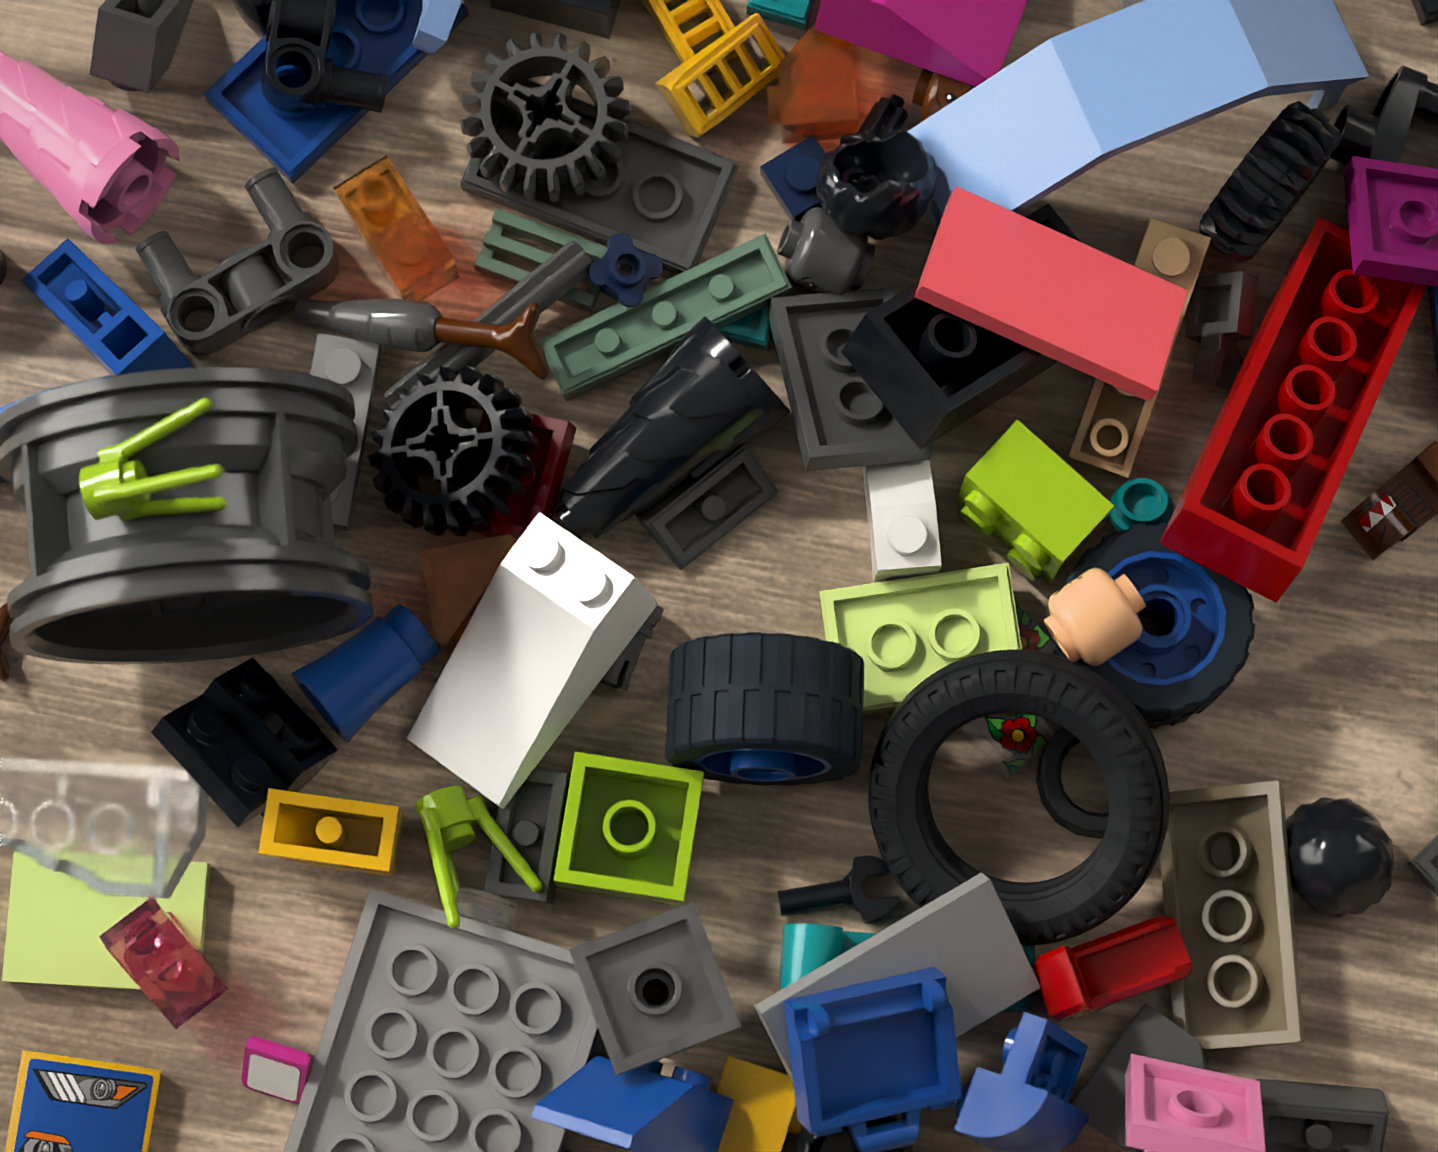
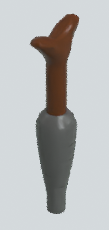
M301 298L295 306V320L298 323L323 326L362 340L406 351L426 352L440 342L499 350L516 359L541 380H545L549 374V365L545 353L533 334L540 316L539 306L536 302L531 303L515 320L505 325L446 318L442 316L434 305L428 302L405 299L319 301Z

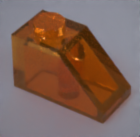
M815 24L779 63L777 86L766 87L769 124H781L782 144L801 142L811 135H814L817 141L841 139L845 134H856L858 129L859 114L852 43L814 30Z

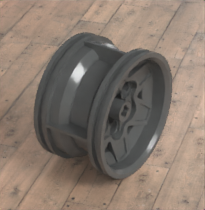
M202 367L136 372L87 380L33 395L6 409L0 414V475L13 484L15 502L26 511L31 574L23 583L13 588L7 597L8 613L14 620L9 627L11 646L17 651L33 657L61 662L113 665L181 663L241 657L299 647L345 634L367 623L374 613L373 598L367 592L371 586L370 569L364 561L335 546L330 498L331 493L343 482L347 475L346 458L355 451L358 445L357 427L353 422L355 418L353 395L338 383L298 372L262 368ZM202 398L211 399L213 406L208 412L129 456L128 461L139 460L143 464L148 478L196 467L200 468L219 464L223 468L221 477L151 493L149 500L224 497L228 503L227 507L219 511L143 516L124 522L121 521L118 515L97 521L93 519L83 501L79 475L81 468L100 463L99 449L120 444Z

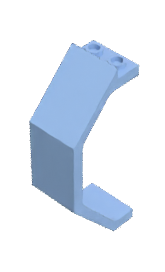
M1144 0L1048 39L907 132L919 139L924 150L933 157L934 170H936V186L927 210L936 230H938L947 201L956 186L1010 211L1019 213L1115 155L1253 99L1264 96L1315 91L1308 104L1311 109L1316 108L1321 112L1335 106L1348 85L1368 78L1369 75L1334 0Z

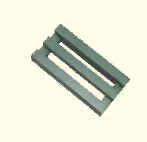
M496 208L492 217V225L490 230L486 232L481 253L477 255L474 268L478 272L517 285L531 272L494 259L497 250L537 265H541L553 255L504 237L503 233L505 230L558 250L568 242L575 241L580 244L593 262L601 260L608 248ZM587 275L581 280L589 283L585 292L571 288L558 301L592 313L601 289L594 286Z

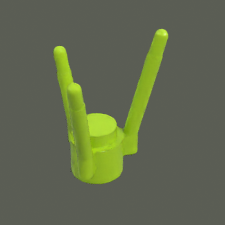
M202 398L120 444L99 449L100 463L81 468L79 475L81 494L91 517L97 521L118 515L121 521L124 522L143 516L224 510L228 504L224 497L149 500L151 493L221 477L223 468L219 464L200 468L196 467L148 478L147 472L139 460L128 461L129 456L208 412L213 406L211 399Z
M456 785L433 791L417 801L415 808L427 835L442 906L445 911L447 924L451 929H456L460 926L459 915L467 917L462 890L451 851L468 845L476 838L473 831L476 824L480 825L531 891H541L543 887L542 882L490 816L481 795L467 800L463 787Z

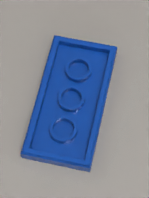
M337 0L332 35L325 57L332 58L333 65L388 75L387 95L428 55V53L418 50L412 45L422 13L423 0ZM463 3L460 5L450 33L469 16L468 8ZM264 36L204 93V96L214 109L294 184L369 110L326 102L325 108H302L298 111H282L273 107L265 99L261 90V76L267 46ZM284 65L275 71L277 79L287 87L298 88L308 82L305 73L296 66Z

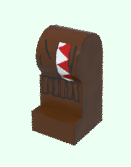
M1434 441L1341 520L1344 527L1372 561L1399 541L1403 542L1438 515V443Z

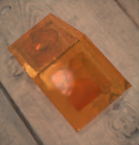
M387 155L333 187L335 194L370 255L399 299L422 301L459 278L453 255Z

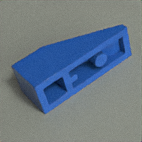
M68 238L21 279L110 375L194 368L168 335Z

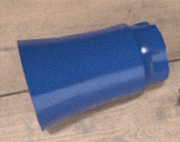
M399 604L383 618L380 616L376 617L351 638L324 656L291 674L300 690L326 723L341 739L349 743L377 710L399 689L422 672L421 665L430 661L440 651L436 642L418 618L407 607L405 608Z

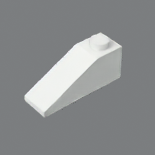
M930 460L863 466L873 583L939 573L942 564Z

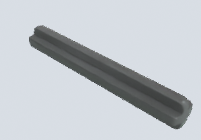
M575 241L568 242L473 321L505 325L515 320L533 302L538 303L539 313L541 314L588 275V268L593 260L580 244ZM445 343L385 392L384 398L386 403L393 410L400 405L401 401L398 399L396 388H406L411 393L417 390V373L427 374L435 383L440 366L451 367L459 374L464 366L475 368L496 350Z

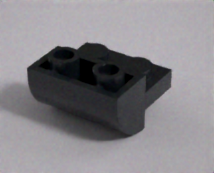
M253 657L216 677L202 695L163 716L151 731L155 738L237 827H240L259 814L264 818L269 788L299 792L338 751L333 743L322 733L318 725L298 707L277 684L273 676L266 672Z

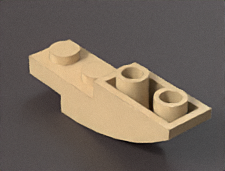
M1152 217L1150 218L1134 266L1188 290L1158 391L1148 402L1094 378L1070 448L1069 458L1129 478L1211 237Z

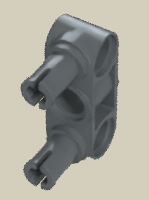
M269 168L256 174L245 184L246 191L270 229L268 238L257 245L233 254L209 273L203 276L194 275L166 231L151 235L136 247V252L162 294L159 297L161 313L179 343L189 352L196 355H209L220 351L252 331L264 328L296 306L299 299H308L327 288L335 280L339 272V258L330 234L322 226L318 218L313 217L309 211H302L276 168ZM313 245L324 250L321 261L313 267L300 268L293 264L296 252L302 247ZM209 309L215 312L214 320L206 330L190 332L184 329L185 321L193 311Z

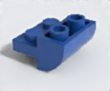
M1024 1012L1019 1026L1014 1027L1005 1040L1002 1050L1004 1068L1001 1075L977 1067L972 1081H968L961 1089L962 1099L956 1102L955 1114L958 1120L954 1130L995 1152H1060L1079 1136L1089 1119L1088 1114L1068 1103L1088 1045L1049 1020Z

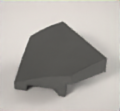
M1146 1003L1071 1103L1072 1106L1089 1115L1088 1125L1125 1151L1135 1149L1136 1152L1144 1151L1126 1146L1125 1073L1131 1054L1209 1070L1208 1061L1203 1054L1202 1045L1199 1040Z

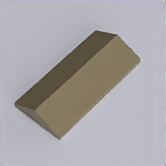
M1280 780L1169 792V819L1160 852L1164 914L1175 918L1193 966L1189 977L1170 984L1173 1022L1199 1040L1203 1050L1253 1048L1305 1042L1291 877L1287 854L1288 842L1283 784Z

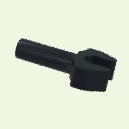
M871 855L855 857L852 862V870L843 880L777 891L781 916L848 906L859 912L864 923L884 918L900 903V898L889 896L871 899L864 894L863 882L871 876L880 877L891 873L883 859Z

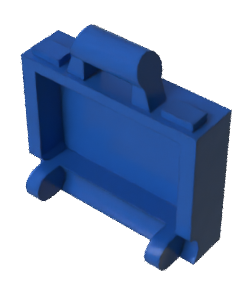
M935 967L783 1000L797 1119L811 1134L820 1137L841 1132L842 1127L848 1126L852 1139L860 1152L889 1151L916 1143L922 1108L926 1107L932 1111L953 1106L956 1100L962 1099L953 1009L947 996V977ZM901 1113V1120L866 1128V1121Z

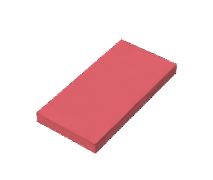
M956 186L947 201L914 297L1149 402L1158 391L1188 290Z

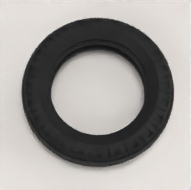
M997 650L972 655L943 667L923 680L902 700L887 721L874 751L868 782L869 814L876 843L885 864L897 883L920 908L981 873L962 860L950 848L934 821L929 801V776L935 754L940 745L953 732L983 716L1016 712L1036 715L1055 722L1075 735L1087 747L1101 769L1109 799V816L1105 835L1094 852L1084 862L1071 871L1052 879L1038 882H1012L983 874L990 878L1021 946L1044 945L1076 937L1094 929L1120 911L1140 890L1156 864L1164 843L1169 819V786L1161 751L1151 729L1137 708L1113 684L1091 669L1057 655L1031 650Z

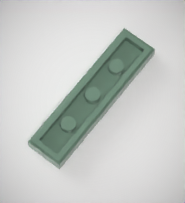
M765 233L644 290L643 300L635 307H625L617 303L538 342L545 353L547 362L563 397L568 401L670 353L704 316L717 329H720L769 306L771 297L790 296L794 292Z

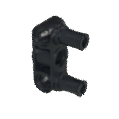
M271 0L265 34L267 46L261 76V90L265 99L273 107L282 111H298L302 108H325L326 102L381 113L385 101L388 75L333 65L332 58L325 57L332 35L337 0ZM293 65L305 73L308 82L301 87L290 88L283 85L277 79L275 71L281 66Z

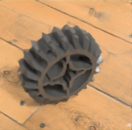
M536 32L530 36L531 49L521 51L518 42L510 38L506 42L509 58L504 61L497 54L489 52L485 57V61L491 75L473 71L470 76V83L478 93H468L462 96V108L471 115L460 121L461 130L464 135L474 137L466 145L470 158L485 157L480 165L481 174L485 178L494 177L503 171L500 179L502 191L509 193L515 189L520 181L524 182V198L530 202L535 200L539 186H547L549 198L552 202H557L561 199L560 185L566 183L570 184L572 191L576 195L581 196L585 192L582 175L586 173L593 180L602 182L606 178V171L600 160L618 163L621 158V150L614 142H620L629 138V126L620 121V119L630 114V104L628 100L617 97L624 90L623 80L620 76L606 77L610 70V61L605 56L596 58L588 63L591 50L590 45L585 41L578 44L572 53L568 52L567 38L561 32L554 38L552 48L543 47L542 37ZM551 76L546 84L537 88H528L519 84L533 77ZM576 84L590 96L596 106L598 114L593 130L582 125L581 117L569 109L573 101L572 90ZM499 105L507 108L510 111L511 118L522 125L518 133L519 144L515 151L510 149L500 139L494 129L495 114ZM555 107L557 121L547 118L541 126L537 125L536 127L534 113L539 116H545L550 109L553 110ZM562 146L573 151L559 158L539 160L544 151L551 147Z

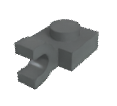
M1245 271L1198 276L1190 298L1186 333L1187 338L1200 343V350L1194 362L1193 377L1200 380L1216 378L1217 387L1221 389L1232 388L1243 364L1242 355L1236 348V340L1252 338L1258 277Z

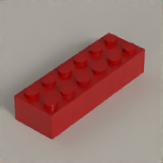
M1318 216L1287 267L1159 544L1277 603L1304 567L1427 285L1353 274L1349 231Z

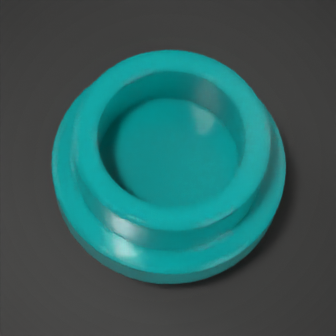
M1148 478L1129 480L1114 492L1110 500L1114 508L1109 517L1118 532L1124 531L1131 525L1136 524L1159 525L1160 523H1169L1173 514V504L1168 493L1159 483Z

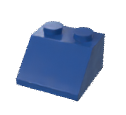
M596 1056L535 1104L531 1118L631 1152H718L734 1099L710 1091L713 1078L695 1071L675 1066L670 1078L660 1075L664 1064L656 1061L616 1076L610 1059Z

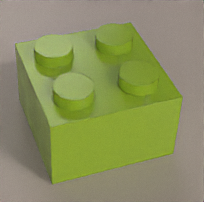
M1018 419L965 475L956 502L963 507L959 515L970 528L984 538H988L992 533L1010 549L1006 556L1019 572L1032 581H1035L1040 576L1049 585L1097 535L1114 508V505Z
M575 752L554 875L556 888L675 907L685 905L704 785V772Z

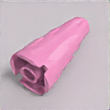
M0 50V141L10 149L26 171L57 199L62 208L88 236L103 244L118 242L114 238V234L110 232V230L117 226L131 235L158 208L174 181L176 173L164 165L166 156L175 158L178 161L180 160L179 149L174 140L160 129L148 125L125 110L119 108L116 111L97 98L85 96L64 84L28 60L23 59L19 61Z

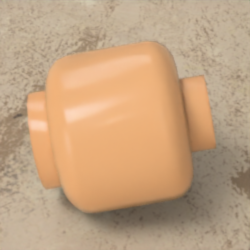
M1092 568L1053 593L1048 602L1051 615L1043 621L1069 660L1076 662L1082 659L1090 666H1099L1140 638L1142 624L1136 613L1144 609L1146 605L1125 574L1113 580L1104 570Z

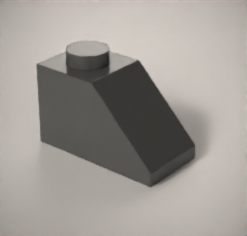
M105 0L98 8L89 75L108 80L113 86L122 90H140L149 93L170 67L194 0Z

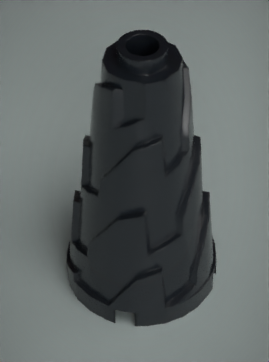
M704 316L669 353L668 360L631 397L630 407L590 448V456L580 465L578 471L562 487L563 490L558 494L563 504L555 510V513L579 539L583 538L588 532L597 539L619 523L631 518L637 512L648 511L690 477L697 478L702 476L739 446L751 443L778 424L790 413V410L724 335Z

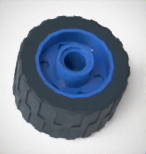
M1145 523L1131 525L1124 531L1118 533L1114 531L1103 537L1094 548L1090 547L1083 554L1062 586L1064 587L1092 568L1104 570L1113 580L1125 574L1146 605L1144 609L1136 613L1138 618H1151L1161 626L1163 636H1153L1142 628L1141 636L1136 642L1099 666H1090L1082 659L1076 661V663L1096 672L1120 690L1137 708L1150 729H1157L1159 726L1168 724L1174 726L1185 722L1191 715L1199 714L1209 707L1232 684L1236 674L1244 667L1250 654L1248 649L1250 642L1254 639L1255 632L1252 611L1255 608L1252 594L1248 593L1246 587L1159 544L1168 523H1160L1159 525H1146ZM1050 634V645H1053L1054 654L1068 659Z
M726 633L686 641L675 648L670 654L665 759L672 767L703 771L704 779L735 784L792 786L818 784L850 776L862 764L865 662L854 650L846 648L839 643L815 637L784 633Z

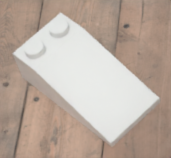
M539 512L500 563L407 739L501 809H504L659 603L633 575Z

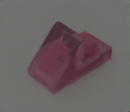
M153 896L99 936L107 951L175 1029L179 1028L229 990L174 914L166 912Z

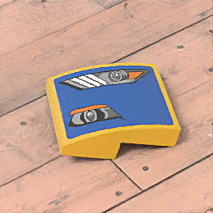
M22 1050L5 1152H148L161 1070Z

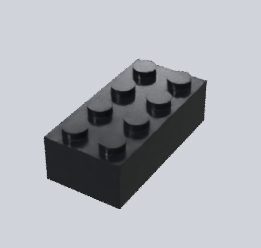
M1049 203L1026 216L1030 220L1080 242ZM917 282L867 312L841 352L921 450L1059 361L915 298L914 296L919 284Z

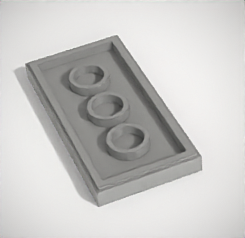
M981 872L754 1005L793 1083L783 1000L935 967L947 977L946 990L953 1009L955 1036L957 1038L1038 990L1041 986L990 878Z

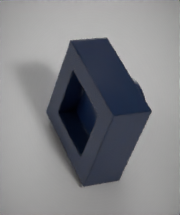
M814 135L760 166L761 176L789 219L795 221L801 220L811 208L822 207L816 194L818 169L826 153Z

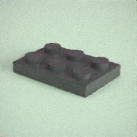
M893 287L847 291L842 295L818 293L771 297L767 313L805 471L929 460L931 457L934 443L932 442L920 450L841 352L864 315L895 296Z

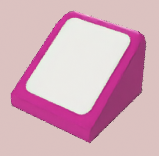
M252 1036V1039H247L245 1045L242 1084L248 1089L299 1104L315 1056Z

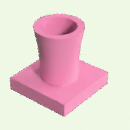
M1136 1054L1130 1055L1125 1073L1126 1146L1144 1150L1143 1152H1266L1260 1081Z

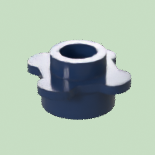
M617 233L612 235L607 241L608 250L602 259L592 262L589 266L588 278L594 286L600 287L604 294L618 300L622 306L635 307L643 300V289L649 280L657 279L662 273V262L657 255L645 254L635 247L629 235ZM627 265L631 273L623 275L620 272V266Z

